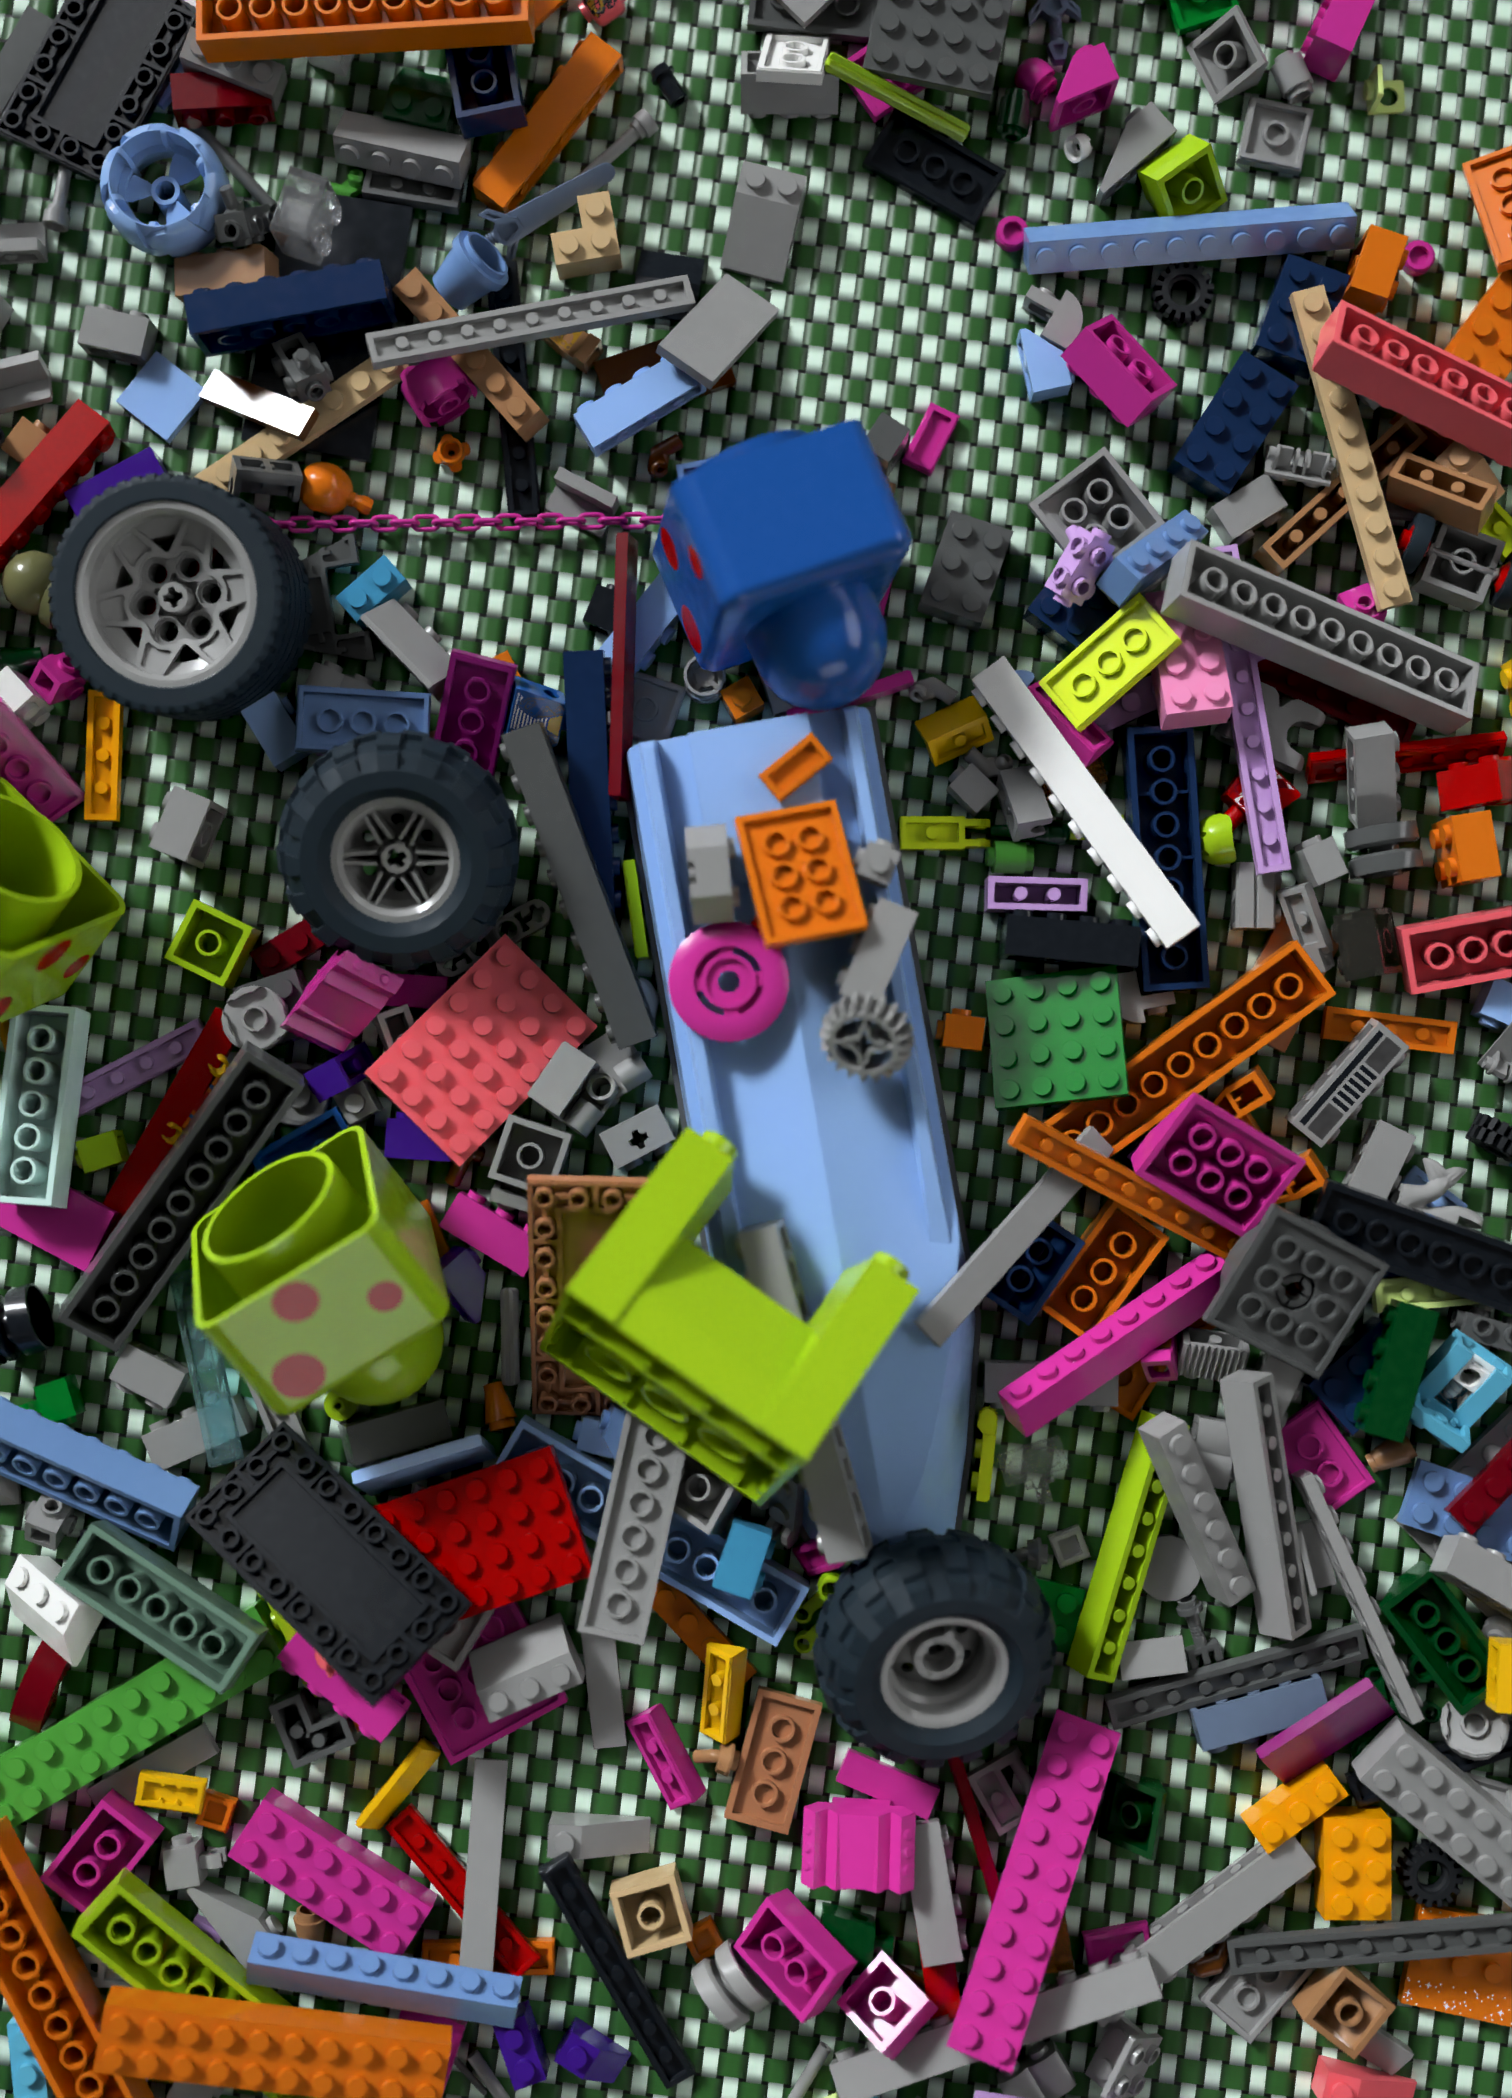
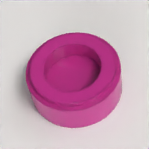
M1018 216L1003 218L999 222L995 233L998 246L1008 252H1015L1023 248L1024 228H1028L1026 222Z
M1422 240L1412 241L1405 247L1406 250H1409V255L1402 270L1411 276L1425 274L1435 260L1433 247Z

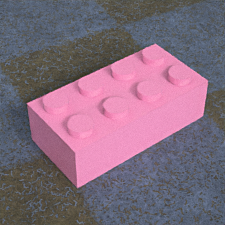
M1165 591L1145 593L1144 598L1183 641L1180 646L1151 670L1161 731L1227 723L1234 706L1222 640L1160 614Z

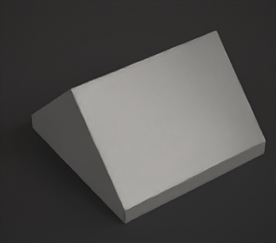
M1239 5L1231 8L1186 47L1214 104H1219L1258 85L1268 65V61Z

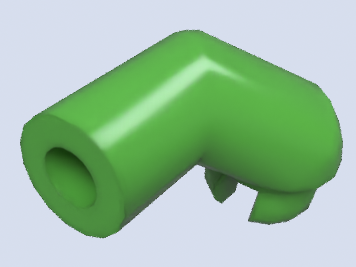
M353 169L348 174V179L341 184L322 180L319 192L356 198L362 194L365 174L361 170Z

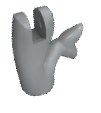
M1423 1158L1429 1182L1425 1185L1400 1183L1396 1191L1391 1193L1388 1198L1394 1202L1470 1228L1481 1229L1483 1226L1484 1218L1471 1209L1461 1206H1426L1428 1203L1443 1196L1449 1188L1453 1187L1467 1172V1169L1462 1167L1445 1169L1439 1162L1431 1158Z

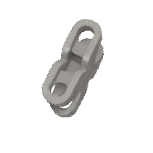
M1261 682L1274 766L1290 774L1300 773L1304 766L1303 755L1289 746L1287 741L1288 729L1296 726L1307 730H1316L1323 725L1326 716L1318 708L1299 699L1290 700L1281 707L1277 690ZM1231 722L1218 724L1214 730L1215 738L1235 749Z

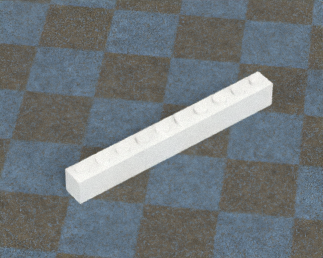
M1005 656L972 678L975 689L971 693L981 707L987 704L994 715L990 717L991 721L1001 734L1005 731L1008 732L1013 739V742L1009 744L1020 760L1026 757L1033 768L1028 771L1039 787L1044 783L1052 793L1048 797L1051 804L1058 813L1064 810L1071 821L1067 824L1078 840L1082 837L1085 838L1091 847L1087 850V853L1098 867L1103 864L1109 871L1110 875L1106 879L1117 894L1121 891L1125 893L1130 900L1125 905L1136 920L1143 918L1149 926L1145 933L1157 948L1162 944L1165 950H1167L1196 930L1200 923Z

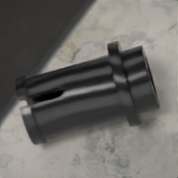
M663 62L651 71V82L654 86L658 85L671 109L673 107L677 108L687 100L688 95L673 74L674 68Z

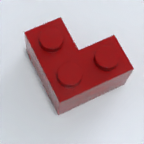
M1483 756L1478 758V764L1468 765V761L1448 764V770L1437 772L1436 779L1441 812H1459L1484 806L1511 805L1512 756Z

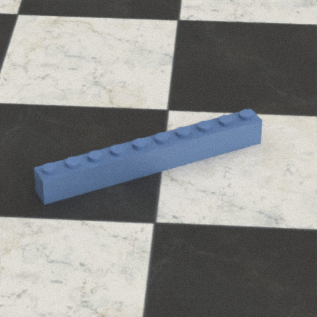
M1348 202L1028 227L1024 228L1023 261L1028 274L1032 275L1354 249L1357 215Z

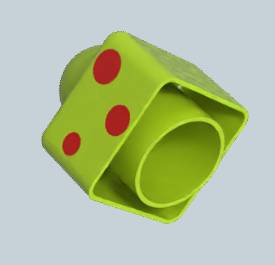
M0 777V1023L64 995L121 918L126 907L122 897L74 849L61 830L39 813L11 783Z
M352 1126L346 1128L310 1151L284 1157L266 1166L248 1178L220 1206L203 1216L194 1226L191 1232L195 1324L274 1413L280 1415L295 1413L331 1390L340 1397L357 1404L368 1406L392 1404L417 1392L433 1375L442 1356L444 1346L442 1321L449 1311V1298L431 1218L362 1127Z

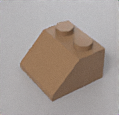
M1353 1965L1317 1968L1291 2001L1304 2022L1354 2060L1396 2008Z

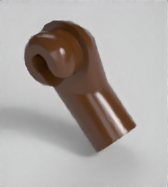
M480 1146L460 1167L452 1162L445 1181L451 1186H460L470 1162L480 1163L483 1161L485 1148Z

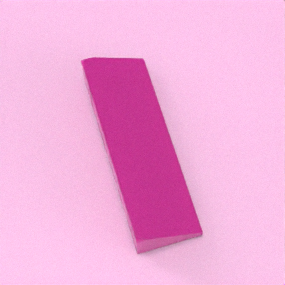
M1038 682L1027 687L1085 767L1091 765L1114 744V741L1095 722H1092L1080 733Z
M656 1704L625 1721L670 1810L696 1802L705 1793L706 1788L663 1704Z

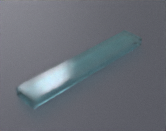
M193 1269L172 1274L169 1280L208 1466L214 1468L244 1459L223 1356L195 1324Z

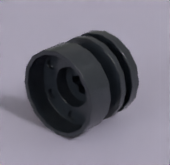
M28 1283L8 1290L5 1297L0 1294V1365L7 1363V1361L18 1360L22 1353L28 1356L52 1349L55 1344L54 1321L47 1300L41 1290L34 1283Z

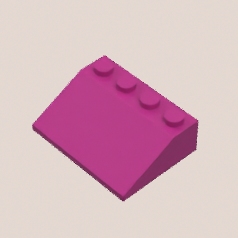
M1195 1092L1156 1125L1130 1157L1136 1175L1240 1237L1259 1224L1271 1203L1277 1201L1306 1163L1304 1158Z

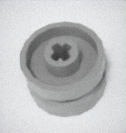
M732 1938L727 1939L715 1949V1960L704 1958L691 1969V1976L701 1998L716 2019L726 2029L736 2032L750 2021L749 2010L755 2013L761 2012L773 2002V1994L771 1988L733 1948L736 1941Z

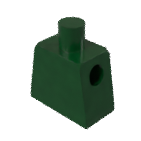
M822 1902L820 1923L857 1961V1964L848 1976L861 1975L873 1961V1956H878L881 1951L885 1952L889 1957L893 1956L894 1936L875 1934L874 1916L828 1902Z

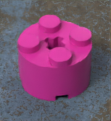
M451 356L422 361L416 366L412 365L405 368L400 374V378L403 381L401 393L425 427L432 428L429 424L432 422H437L439 426L452 422L470 407L467 401L471 395L474 398L477 396L476 386Z

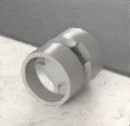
M694 656L688 661L684 669V685L689 697L699 704H711L719 700V691L726 688V670L718 672L707 671L698 664Z

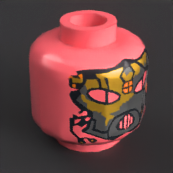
M582 0L578 7L588 23L594 20L599 26L605 27L625 12L624 2L626 0Z

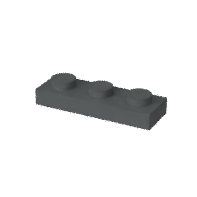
M366 169L361 193L363 199L459 215L465 186L463 183L460 190Z

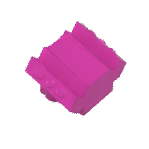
M338 949L307 984L298 1002L280 1028L339 1055L345 1051L350 1042L357 1038L376 1017L389 998L396 994L405 980L373 963L361 960L356 954L348 950L344 952Z
M833 1797L832 1802H815L804 1806L801 1883L812 1890L827 1886L834 1891L856 1889L872 1891L876 1894L888 1889L899 1895L914 1890L916 1812L904 1806H892L891 1800Z

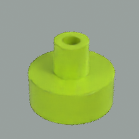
M330 1391L324 1400L325 1412L336 1421L349 1419L357 1412L359 1404L346 1400L333 1391Z

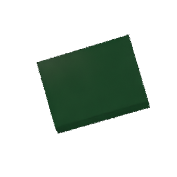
M1114 1770L1109 1771L1097 1837L1151 1861L1155 1860L1167 1792L1160 1780Z

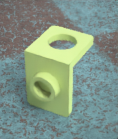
M1376 64L1370 77L1364 81L1363 99L1366 101L1367 115L1402 114L1405 110L1404 82L1402 80L1383 81L1382 64ZM1384 89H1390L1396 94L1397 100L1395 104L1386 106L1380 102L1384 95Z

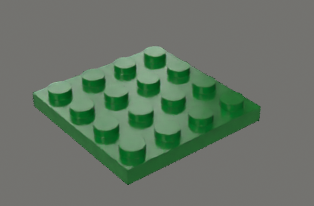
M1116 965L985 981L994 1102L997 1111L1130 1097L1119 977Z

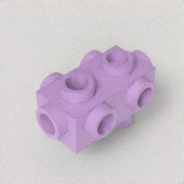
M1071 525L1066 529L1065 533L1070 542L1044 585L1056 592L1053 597L1054 600L1068 608L1073 603L1082 606L1085 600L1090 599L1094 595L1096 580L1102 570H1106L1113 561L1112 553L1116 547L1108 543L1112 536L1096 527L1091 532L1076 525Z

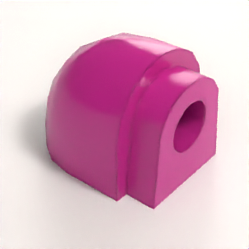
M1038 57L1027 58L1017 68L1015 84L1017 88L1029 91L1030 99L1038 105L1056 89L1057 79L1055 78V70L1046 61Z

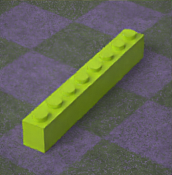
M1141 1410L1066 1662L1068 1666L1086 1678L1109 1683L1115 1682L1168 1503L1167 1496L1137 1429L1159 1414Z

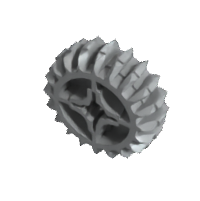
M871 990L867 993L866 998H863L857 991L853 994L852 998L844 995L839 1003L834 1002L830 1006L828 1013L824 1015L822 1020L823 1025L819 1032V1038L823 1039L821 1050L828 1051L826 1056L827 1062L837 1061L835 1066L836 1072L844 1068L848 1070V1079L854 1074H858L862 1082L867 1079V1076H871L877 1082L881 1075L889 1079L893 1075L894 1070L900 1071L903 1068L904 1063L910 1058L914 1036L911 1035L913 1023L906 1022L908 1018L907 1012H897L899 1008L898 1002L891 1005L887 1004L886 995H883L879 1000L874 999Z

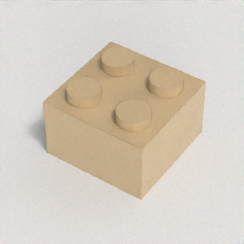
M676 1862L612 1880L609 1895L627 1959L692 1941L693 1923Z

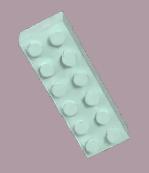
M40 1005L10 1019L0 1092V1203L67 1209L91 1013L77 1007Z

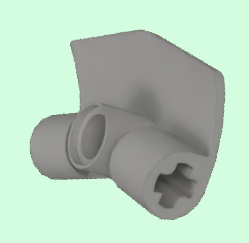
M607 1033L579 1050L596 1061L601 1068L597 1073L589 1077L586 1083V1090L563 1120L537 1102L539 1106L584 1138L588 1137L608 1108L614 1107L623 1095L653 1077L634 1045L619 1050L617 1043L611 1044ZM604 1084L611 1085L607 1095L597 1096V1090L600 1086Z

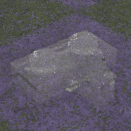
M1059 1435L996 1455L1005 1486L1009 1488L1024 1483L1026 1490L1034 1488L1040 1505L1053 1501L1048 1483L1055 1481L1053 1473L1070 1468Z

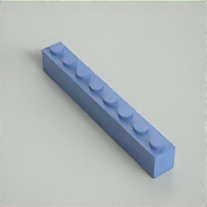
M256 1931L247 1961L246 1983L510 2029L514 2027L523 1979L522 1976Z

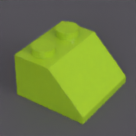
M1191 134L1186 135L1136 170L1145 198L1159 217L1211 213L1228 201L1211 144Z

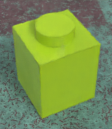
M111 1130L75 1142L77 1150L74 1152L75 1159L79 1168L84 1169L85 1174L96 1173L124 1164L130 1157L123 1130Z

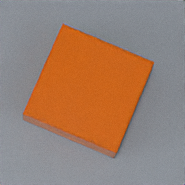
M207 1789L201 1815H197L195 1824L227 1833L230 1829L239 1798Z
M709 1915L693 1924L692 1941L686 1942V1945L697 1964L704 1958L714 1955L715 1949L725 1941L712 1916Z

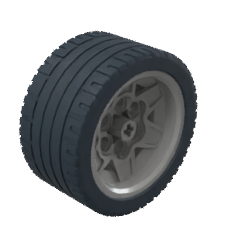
M153 473L146 474V477H132L130 481L123 480L117 483V486H110L103 490L104 493L102 495H96L91 499L89 505L86 504L80 510L81 513L78 516L75 515L70 522L72 525L69 529L66 528L62 535L64 537L62 543L59 542L56 551H58L56 557H53L51 566L54 567L49 577L51 587H49L51 603H49L50 613H53L54 617L52 618L53 627L58 632L56 636L59 643H62L64 646L62 649L66 657H70V663L75 670H79L82 678L90 682L94 689L98 692H103V695L110 700H114L116 703L136 711L185 721L211 722L218 721L219 719H229L233 715H241L240 711L269 693L277 692L281 688V684L283 682L286 683L290 678V673L296 669L299 657H302L305 650L303 649L304 644H307L309 638L307 633L308 629L311 628L312 621L310 620V614H312L310 600L312 596L311 590L308 589L310 584L308 575L304 573L306 569L303 562L298 558L300 556L298 551L291 545L292 542L289 537L282 533L283 530L270 517L215 484L193 476L189 477L183 474H176L175 476L172 473H161V475ZM174 541L168 552L159 547V545ZM213 548L225 558L231 569H213ZM198 561L200 566L199 572L195 577H190L188 573L191 563ZM162 567H165L167 577L164 582L158 583L156 579L157 572ZM132 577L133 583L128 585L129 579ZM219 587L221 598L213 604L210 600V593L214 588ZM155 599L156 610L153 614L148 615L146 604L149 600ZM238 607L236 620L229 633L221 616L224 612ZM208 618L211 625L210 630L207 634L201 635L199 625L202 620ZM175 624L178 628V635L173 641H170L167 637V631L170 626ZM132 628H142L140 641L135 636ZM186 646H189L201 657L187 662H175Z

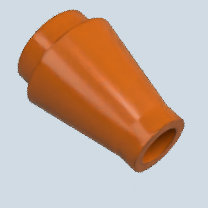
M502 1381L484 1385L485 1425H489L490 1432L516 1426L514 1418L517 1415Z

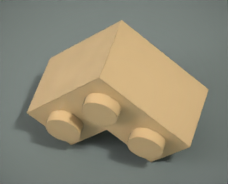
M609 190L577 196L582 228L550 234L559 280L623 269Z

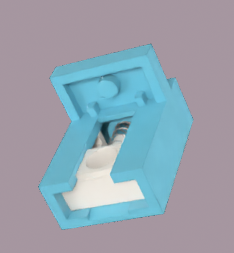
M1456 1329L1426 1361L1425 1367L1427 1370L1422 1374L1410 1421L1418 1428L1427 1429L1444 1446L1448 1448L1453 1447L1462 1454L1471 1445L1470 1427L1511 1386L1512 1366ZM1474 1369L1477 1372L1473 1374L1464 1373L1463 1370Z

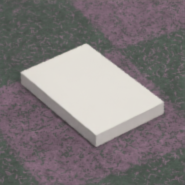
M766 33L756 69V81L822 86L825 74L824 66L829 56L831 37Z

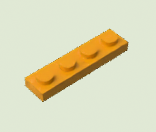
M88 690L84 820L90 822H120L124 706L116 703L114 700H110L103 695V692H98L97 690Z

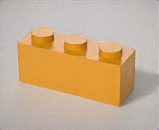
M1322 1760L1285 1785L1283 1783L1242 1812L1240 1816L1267 1854H1270L1349 1794Z

